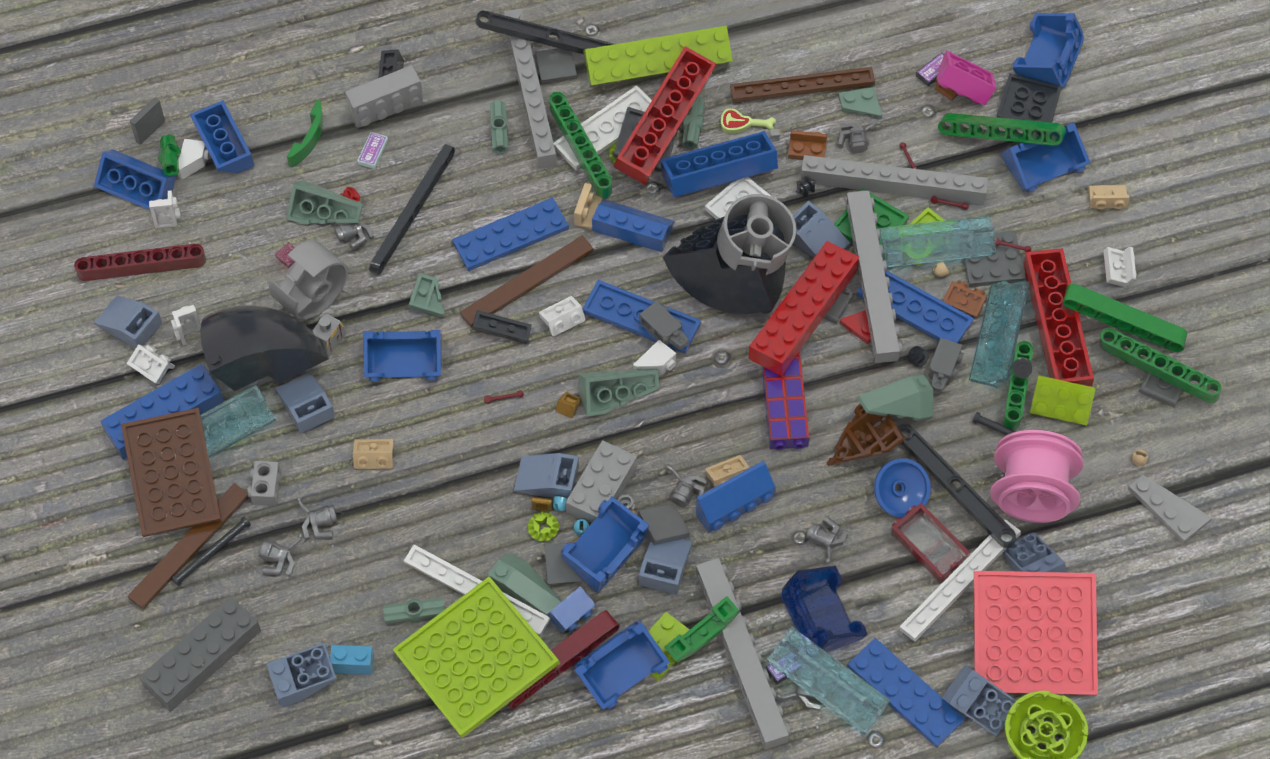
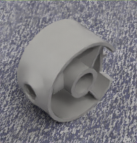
M763 194L743 196L733 202L725 214L717 238L720 255L734 270H736L738 265L751 266L752 271L756 267L766 268V275L771 274L779 269L787 258L796 236V223L790 210L779 200ZM748 215L745 230L730 236L727 223L738 216ZM773 223L782 232L785 242L772 234ZM744 251L749 256L761 257V254L764 252L772 259L769 261L743 257L742 254Z
M315 240L304 242L294 248L288 256L295 263L289 268L286 279L279 285L271 280L269 285L270 295L300 321L311 320L330 307L340 295L348 277V267Z

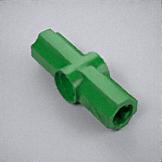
M171 134L163 135L160 139L161 154L158 157V161L162 164L164 175L170 177L177 175L179 172L178 157L181 154V150L177 147L175 136Z

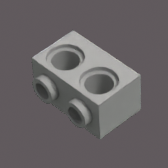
M255 461L254 468H251L250 471L252 486L248 487V497H251L253 505L276 506L281 472L279 462ZM263 473H269L266 476H261ZM262 490H266L263 494L259 493Z

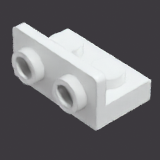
M172 190L168 191V199L149 201L155 229L178 226L177 219L181 218L180 209L178 208L177 197H173Z
M572 296L539 312L540 318L548 325L552 336H556L585 321L582 306Z
M138 344L127 364L154 383L159 384L168 368L173 369L175 365L170 363L171 359L164 354L158 355L155 353L157 349L151 345L143 346Z

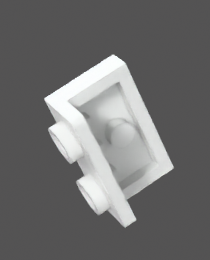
M1129 246L1124 251L1107 247L1104 250L1107 283L1127 287L1136 279L1137 275L1133 247Z
M194 305L184 306L172 312L174 319L171 320L174 333L177 341L181 339L183 345H186L185 335L200 331L201 326Z

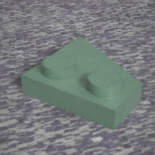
M874 87L839 93L838 98L843 112L856 113L860 116L868 114L876 116V119H882V112Z
M419 273L408 308L440 318L444 317L445 312L441 303L442 298L438 289L437 278Z

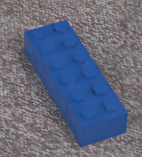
M765 131L660 160L663 179L673 197L683 196L691 192L701 191L702 189L778 169L777 150Z
M200 364L102 419L101 424L109 440L124 460L127 458L121 424L199 408L200 415H203L224 403L220 389L205 367Z

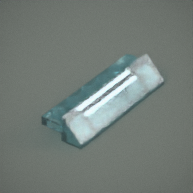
M990 215L879 228L880 240L883 245V261H886V267L996 255L995 229L992 226Z
M1007 281L991 284L969 380L971 382L998 388L999 382L1008 380L1030 286L1028 282L1021 281L1009 284Z
M256 384L201 414L209 458L276 421Z
M792 626L766 660V662L864 735H866L890 701V699Z

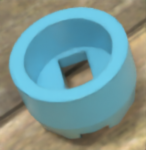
M555 496L553 498V508L558 512L565 511L567 498Z
M578 519L574 524L575 534L581 536L589 527V523L585 519ZM580 524H583V530H580Z

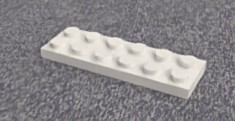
M637 85L581 123L598 155L611 147V145H614L618 140L627 107L645 112L652 100ZM562 136L554 142L555 150L575 170H578L581 166L565 137Z

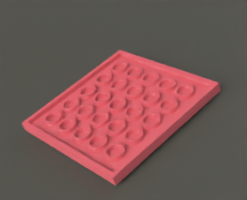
M973 572L975 672L1007 694L1050 691V693L1057 695H1098L1096 573Z

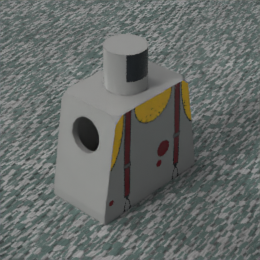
M324 314L313 329L315 336L323 344L328 358L347 333L342 322L328 314Z

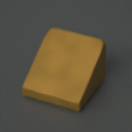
M565 392L557 402L556 412L573 418L582 403L581 398Z
M537 496L532 498L533 510L552 511L553 498Z

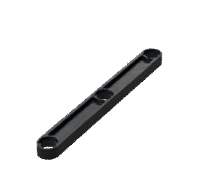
M484 10L478 12L475 20L476 25L482 29L583 55L585 49L614 45V43ZM485 17L488 19V22H482L479 18ZM555 35L558 37V40H552L549 36Z
M448 144L442 147L372 259L369 266L370 272L376 275L382 273L452 160L455 147Z
M900 425L898 428L901 432L907 430L911 433L908 437H905L906 440L901 444L1000 546L1004 548L1012 547L1016 542L1014 530L911 425ZM952 482H959L961 486L954 489L950 487V484ZM1009 534L1012 536V540L1006 542L1001 537Z

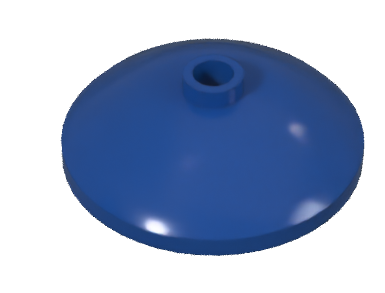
M904 458L891 460L876 475L874 482L876 500L879 506L892 516L903 518L912 506H917L920 503L925 506L929 500L931 491L929 477L924 468L913 460ZM896 485L900 487L898 492L895 490Z

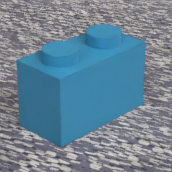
M331 645L330 660L335 673L372 675L374 662L372 646Z

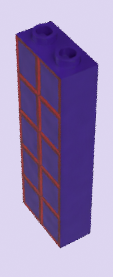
M799 351L782 376L761 366L770 449H802L809 445V430Z

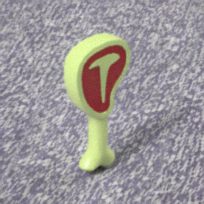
M731 108L724 110L721 116V129L728 134L744 132L751 126L766 127L772 130L774 129L773 125L776 123V119L773 117L766 120L752 119Z

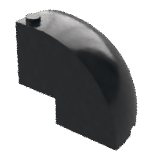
M748 215L738 216L727 223L730 236L745 230ZM724 217L714 220V224L707 228L702 226L693 231V235L681 239V244L677 248L673 246L664 255L665 264L676 282L692 297L714 309L734 314L761 312L766 314L773 310L780 298L785 278L786 260L779 269L766 275V268L756 267L752 271L751 266L738 265L736 270L732 269L723 260L717 244L718 233ZM773 223L772 234L785 242L782 232ZM744 251L742 254L743 257L769 261L772 259L764 252L761 254V257L749 256Z
M253 305L229 307L206 315L201 322V342L208 370L233 391H237L266 376H270L277 383H281L329 359L324 346L311 329L293 316L276 309Z

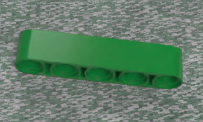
M1020 341L1017 344L1013 363L1021 357L1032 360L1033 346L1030 342ZM1013 364L1003 426L1017 430L1023 415L1029 376L1026 378L1017 377L1013 372Z

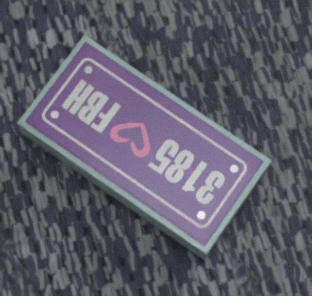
M370 132L357 160L358 165L375 169L388 142V137Z

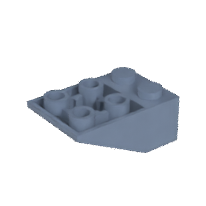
M807 201L793 215L796 223V236L793 244L813 259L826 241L843 249L850 244L825 213L810 201Z
M116 296L95 320L94 324L136 349L138 344L144 345L162 324L159 312L145 303Z
M310 372L275 388L300 434L335 418L333 406Z
M562 453L522 456L514 492L548 498L561 496L568 499L575 487L579 469V456Z
M1035 532L1016 540L1012 547L1007 548L1002 553L1014 572L1067 573L1065 562Z
M678 539L655 545L651 541L639 573V586L678 595L693 541Z
M325 643L267 663L271 680L282 708L303 701L337 679Z
M967 665L963 666L942 696V699L995 736L999 734L1005 725L1008 712L1017 701Z

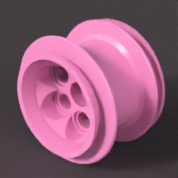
M1024 430L1006 435L998 442L994 453V461L997 467L1005 473V477L997 480L992 485L990 495L1004 513L1022 521L1046 523L1064 518L1079 506L1080 494L1076 488L1069 484V480L1082 471L1084 462L1082 450L1073 440L1050 431Z

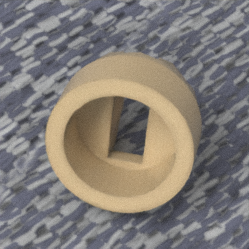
M943 261L934 265L933 272L936 276L943 277L949 274Z
M1138 449L1133 453L1132 462L1134 465L1144 466L1147 463L1148 454L1145 450Z

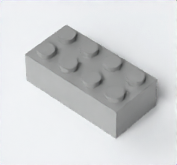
M412 65L345 91L348 113L356 128L367 126L372 122L382 120L395 113H400L423 102L421 81Z
M602 440L566 501V513L578 519H585L589 524H592L598 517L600 512L598 507L604 500L608 501L611 496L616 500L619 499L637 468V456Z

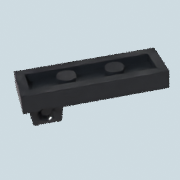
M477 310L472 330L527 344L532 325Z

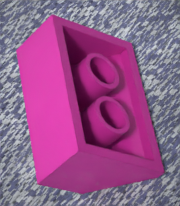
M946 50L937 73L939 84L946 89L948 87L953 89L960 96L965 95L976 104L986 105L996 89L993 73Z

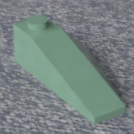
M301 180L293 184L286 219L300 224L358 223L363 204L321 186Z
M657 369L596 371L578 374L579 394L586 416L606 414L618 406H623L635 398H640L659 389V372Z
M924 374L899 380L857 397L866 413L882 416L893 414L897 415V418L902 419L906 416L912 417L914 421L932 419L933 388Z
M511 552L498 559L488 574V577L490 576L502 592L546 616L562 602L528 562Z

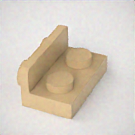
M584 184L574 211V225L592 229V218L598 204L602 202V198L595 196V193L592 192L591 184Z
M1126 185L1089 186L1088 188L1090 208L1122 209L1128 206L1130 197L1127 195Z
M355 439L353 448L354 468L392 469L394 440Z
M739 455L705 468L706 475L714 487L750 467L743 457Z

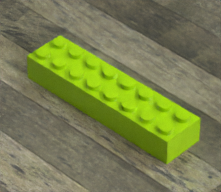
M727 25L585 49L583 52L589 86L669 73L685 46L713 61L716 65L732 62Z

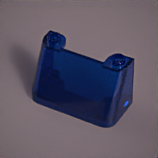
M836 565L798 570L782 588V599L806 652L810 656H820L858 642L868 634L861 621L856 620L851 623L836 590L841 585L842 577Z

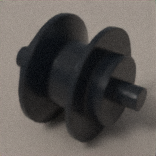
M805 176L803 177V182L797 181L796 193H800L805 197L809 195V191L814 193L815 180Z
M915 346L908 353V362L916 367H922L928 360V352L920 346Z
M1024 357L1016 359L1013 363L1014 374L1019 378L1028 377L1032 373L1031 361Z

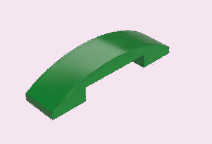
M320 100L316 101L310 112L312 125L302 144L294 142L287 155L289 167L293 168L302 162L311 153L320 138L323 128V112Z
M728 596L711 608L713 611L683 636L679 634L664 646L676 662L689 657L708 644L739 614V609Z

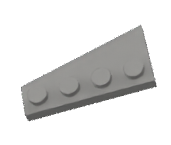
M1144 475L1128 486V490L1182 543H1185L1212 520V517Z

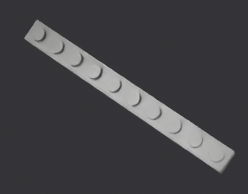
M522 8L504 11L505 16L524 20ZM508 35L538 168L543 169L557 166L555 147L529 40Z
M804 155L801 182H803V177L806 176L811 180H815L816 183L814 184L856 190L865 189L872 192L929 199L932 196H937L938 199L977 205H984L988 178L807 155Z
M869 190L848 192L846 207L855 255L859 256L858 272L875 363L898 361L899 353H902V344L897 340L899 329L898 325L894 324L896 313L895 309L891 308V304H893L892 293H888L890 282L889 277H885L887 267L886 261H882L883 245H879L880 230L876 229L877 214L873 213L874 198H870Z
M719 558L696 565V575L710 611L712 612L711 608L726 596L729 597L740 611L741 604L738 598H734V586L731 581L728 582L727 580L728 572L725 564L721 565ZM739 612L733 621L719 634L764 750L788 743V737L791 732L788 723L783 722L782 716L784 715L780 704L777 705L775 702V690L773 686L770 687L768 684V672L766 669H762L760 664L762 663L760 652L755 651L753 646L755 645L752 633L749 634L747 631V619Z

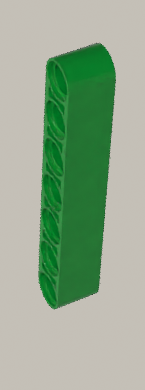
M553 92L549 96V109L598 197L608 198L612 194V179L565 95L561 92Z
M956 113L945 114L938 124V130L944 135L1044 145H1058L1066 134V128L1060 123ZM945 122H949L951 126H947ZM962 123L967 124L969 128L964 127ZM980 125H984L987 130L982 129ZM998 127L1004 128L1005 131L999 130ZM1016 129H1021L1023 133H1019ZM1034 130L1040 131L1042 135L1036 134ZM1052 132H1057L1060 136L1057 137Z
M1069 284L1067 286L1063 300L1065 307L1171 351L1181 352L1184 350L1188 334L1186 329L1080 285Z
M1106 328L1101 332L1100 347L1102 350L1159 377L1205 402L1215 403L1219 400L1221 384L1217 380L1112 328ZM1110 338V339H1112L1113 341L1108 342V341H1105L1104 339ZM1122 347H1128L1130 349L1123 350ZM1144 355V356H1146L1147 358L1142 359V358H1140V357H1138V356ZM1156 364H1163L1164 367H1157ZM1174 372H1178V373H1180L1181 375H1180V376H1175L1173 373H1174ZM1197 381L1199 384L1194 385L1190 382ZM1212 389L1215 390L1216 393H1209L1207 390Z

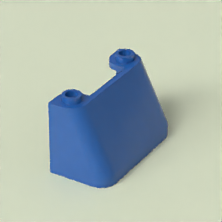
M1035 13L1033 20L1030 22V30L1033 32L1034 38L1025 59L1018 57L1013 62V70L1019 76L1059 85L1064 88L1084 40L1083 31L1075 13Z
M1075 123L1065 126L1066 134L1058 145L1021 143L1000 152L1005 164L1022 191L1026 190L1028 193L1038 189L1036 185L1074 170L1075 173L1086 170L1085 166L1091 162ZM1052 132L1055 136H1060L1057 132Z
M431 330L428 332L380 331V333L363 331L364 377L369 378V381H380V378L426 377V380H438V377L442 376L441 330Z
M612 496L608 501L604 500L598 507V510H600L598 517L580 538L571 544L567 543L561 550L563 560L596 593L602 591L644 541L649 528L648 523Z
M639 619L574 665V669L602 709L607 707L609 710L618 703L617 699L622 693L649 674L655 672L658 674L662 673L668 668L667 664L670 662Z

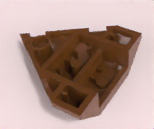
M858 404L854 410L855 416L852 422H848L835 447L836 452L833 458H829L827 465L831 466L890 452L905 441L906 438L889 414L887 416L866 413L861 404Z

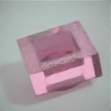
M289 242L275 253L276 258L287 268H290L295 263L288 256L295 248Z

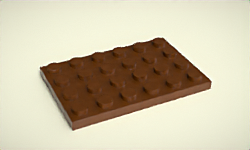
M199 408L121 424L143 537L221 521Z

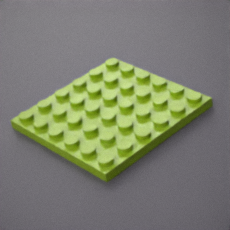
M490 576L393 648L394 653L461 738H464L560 664L557 657Z

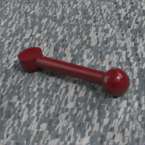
M901 142L899 146L903 149L911 168L917 169L906 149V143Z
M932 196L930 199L933 204L938 202L962 207L963 210H967L969 207L967 203L961 204L938 199L937 196Z
M999 238L993 239L994 246L1004 245L1024 250L1025 252H1031L1030 246L1024 247L1000 241Z
M519 390L517 393L495 397L487 395L484 397V402L490 404L494 400L512 397L522 398L524 393Z

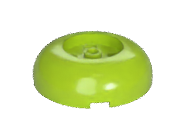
M1035 691L1019 698L1010 708L1005 721V737L1010 750L1017 759H1078L1087 743L1088 725L1081 709L1068 697L1050 693V691ZM1033 727L1035 729V733L1031 734V731L1027 728ZM1061 735L1063 739L1056 741L1055 736ZM1043 744L1046 749H1040L1037 745Z

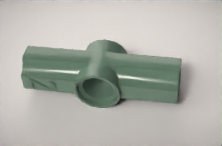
M698 96L684 120L682 146L689 150L698 147L700 132H702L705 99L701 98V96Z
M494 100V102L490 103L492 151L497 154H504L508 151L506 103L501 100Z
M412 598L406 603L384 605L385 624L403 621L417 623L425 618L436 617L445 610L443 598L420 601ZM412 609H419V611L415 613L410 612V610Z

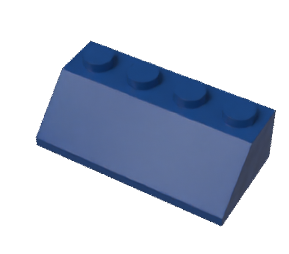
M224 100L190 114L218 171L240 173L255 166L252 155Z
M113 149L102 152L94 187L150 210L149 201L168 199V191H173L177 175L170 177L164 175V170Z
M604 200L598 204L592 218V231L663 252L675 221Z
M762 461L697 497L696 516L708 533L721 529L725 523L737 520L745 512H752L758 505L763 502L768 503L774 498L776 487L766 463Z

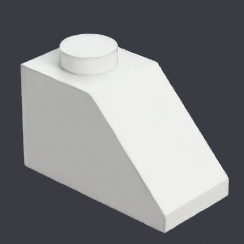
M184 139L178 161V178L180 180L205 167L206 160H209L210 154L203 141Z
M658 340L633 364V370L657 369L659 375H663L675 367L676 352Z

